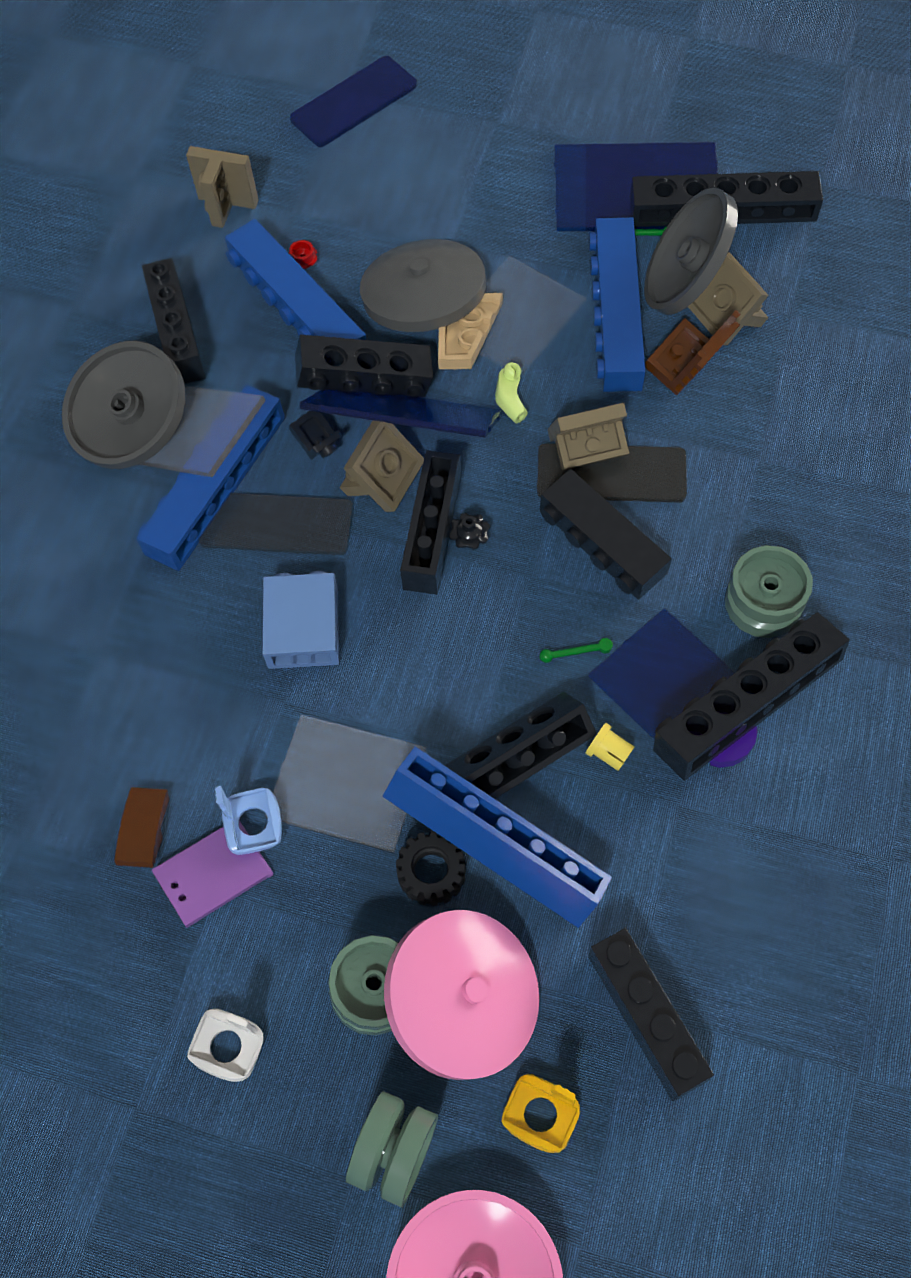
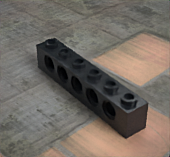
M819 171L632 177L629 198L631 217H634V227L668 226L678 211L692 197L708 188H719L735 199L738 209L737 224L817 222L823 203Z
M818 612L806 621L804 619L798 620L791 627L787 635L781 639L774 638L760 655L754 659L752 657L747 658L738 667L736 673L729 678H720L711 687L710 692L701 699L699 697L693 698L684 707L683 712L674 719L668 717L663 720L655 730L653 751L683 781L687 780L841 662L850 639ZM745 691H751V692H753V693H755V694H750V693H747V692H745ZM717 711H725L728 714H721ZM689 731H697L700 732L702 735H694L691 734Z

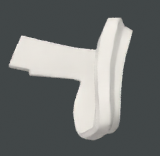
M210 1009L204 1013L188 1049L187 1057L196 1067L210 1075L232 1082L243 1081L251 1075L264 1041L263 1032L256 1023L220 1009ZM234 1031L241 1039L242 1046L239 1055L231 1062H218L211 1052L213 1039L220 1032Z

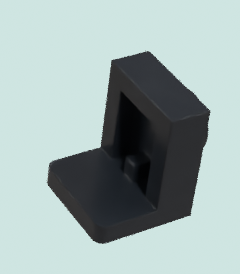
M317 407L288 426L311 460L319 454L323 459L339 448L337 442L343 436L339 430L334 432Z

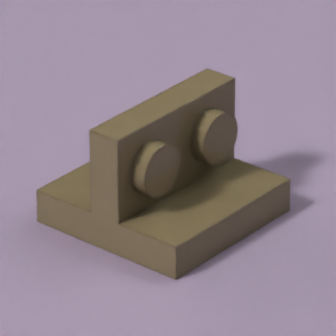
M193 146L189 147L186 157L199 200L205 201V211L209 214L212 226L224 227L232 205L251 209L256 208L259 199L249 156Z
M728 252L713 280L688 308L712 335L737 310L741 315L735 321L740 326L723 344L728 345L743 326L761 327L769 317L761 308L763 307L762 303L769 295L734 256Z
M624 403L560 417L547 429L550 442L555 441L562 471L630 454L622 420L627 417Z
M385 415L375 416L343 468L346 471V478L339 488L347 496L370 495L385 512H395L422 466L424 458Z

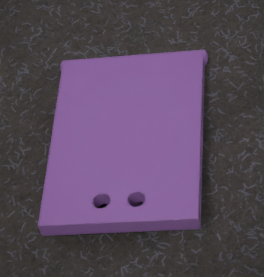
M239 821L240 830L244 834L249 835L243 827V825L241 824V822ZM224 827L152 869V873L186 928L263 880L272 877L274 874L260 851L244 855L232 853L227 846Z

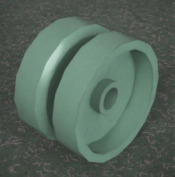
M765 545L749 550L739 558L726 590L725 607L730 619L740 630L755 637L772 638L786 634L800 619L812 593L813 577L808 565L796 553L783 547Z
M371 935L356 939L340 950L331 965L328 985L333 1011L343 1025L359 1034L376 1036L392 1031L385 1009L384 983L387 966L398 943L388 937ZM368 980H376L377 986L380 988L378 990L368 989Z
M383 1091L378 1096L359 1133L345 1182L368 1192L375 1186L383 1169H385L380 1186L381 1198L403 1208L423 1165L437 1125L438 1115L418 1106L410 1112L402 1129H400L405 1111L404 1101Z

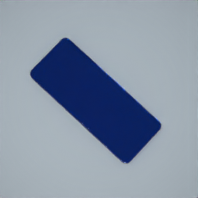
M383 56L290 114V121L317 147H324L416 89L417 80L390 56Z

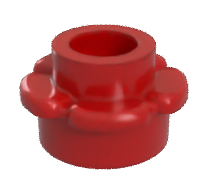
M298 240L292 243L289 248V254L303 269H307L317 262V250L311 242Z

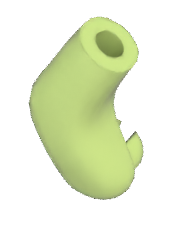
M510 362L499 372L495 400L507 416L517 424L526 418L528 411L517 394L522 372L521 367L514 362Z

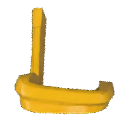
M525 1074L516 1082L502 1115V1124L512 1135L528 1145L548 1153H559L566 1148L580 1115V1105L575 1098L576 1095L563 1088L560 1084L555 1085L533 1074ZM536 1098L548 1099L553 1103L557 1112L555 1124L551 1129L544 1132L532 1130L527 1125L524 1117L526 1106Z

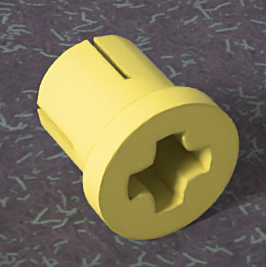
M605 723L585 754L590 757L595 755L619 771L635 746L611 731L612 726Z

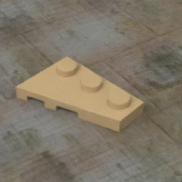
M484 293L480 303L468 315L448 326L439 327V369H472L503 304V293Z

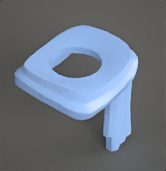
M221 786L215 788L216 803L222 810V822L227 846L232 853L244 855L273 848L280 843L282 835L280 810L276 796L268 788H258L237 793L227 798ZM257 808L263 810L268 817L266 828L257 835L249 836L244 834L239 828L241 815L249 809Z

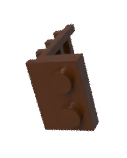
M735 310L710 339L684 318L647 359L645 368L677 396L740 326L735 320L741 314Z

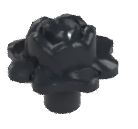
M462 513L460 519H453L451 521L452 530L449 533V538L456 541L458 548L467 547L476 550L479 548V543H487V532L490 529V524L483 522L482 515Z

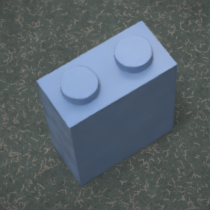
M313 571L304 575L278 573L271 577H263V657L268 669L339 665L338 587L334 573Z

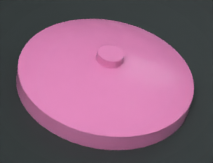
M453 910L439 913L423 920L410 929L400 940L387 966L384 983V1002L392 1032L400 1046L413 1061L437 1076L454 1080H470L487 1077L503 1070L522 1053L533 1034L537 1022L539 988L534 966L527 951L519 939L506 926L479 912Z
M465 1190L450 1193L434 1200L421 1209L408 1222L392 1250L386 1278H563V1273L556 1247L550 1235L528 1209L518 1202L495 1192Z

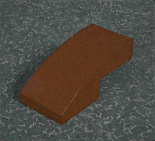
M130 788L118 834L114 860L116 865L154 867L163 838L160 828L169 802L167 789Z

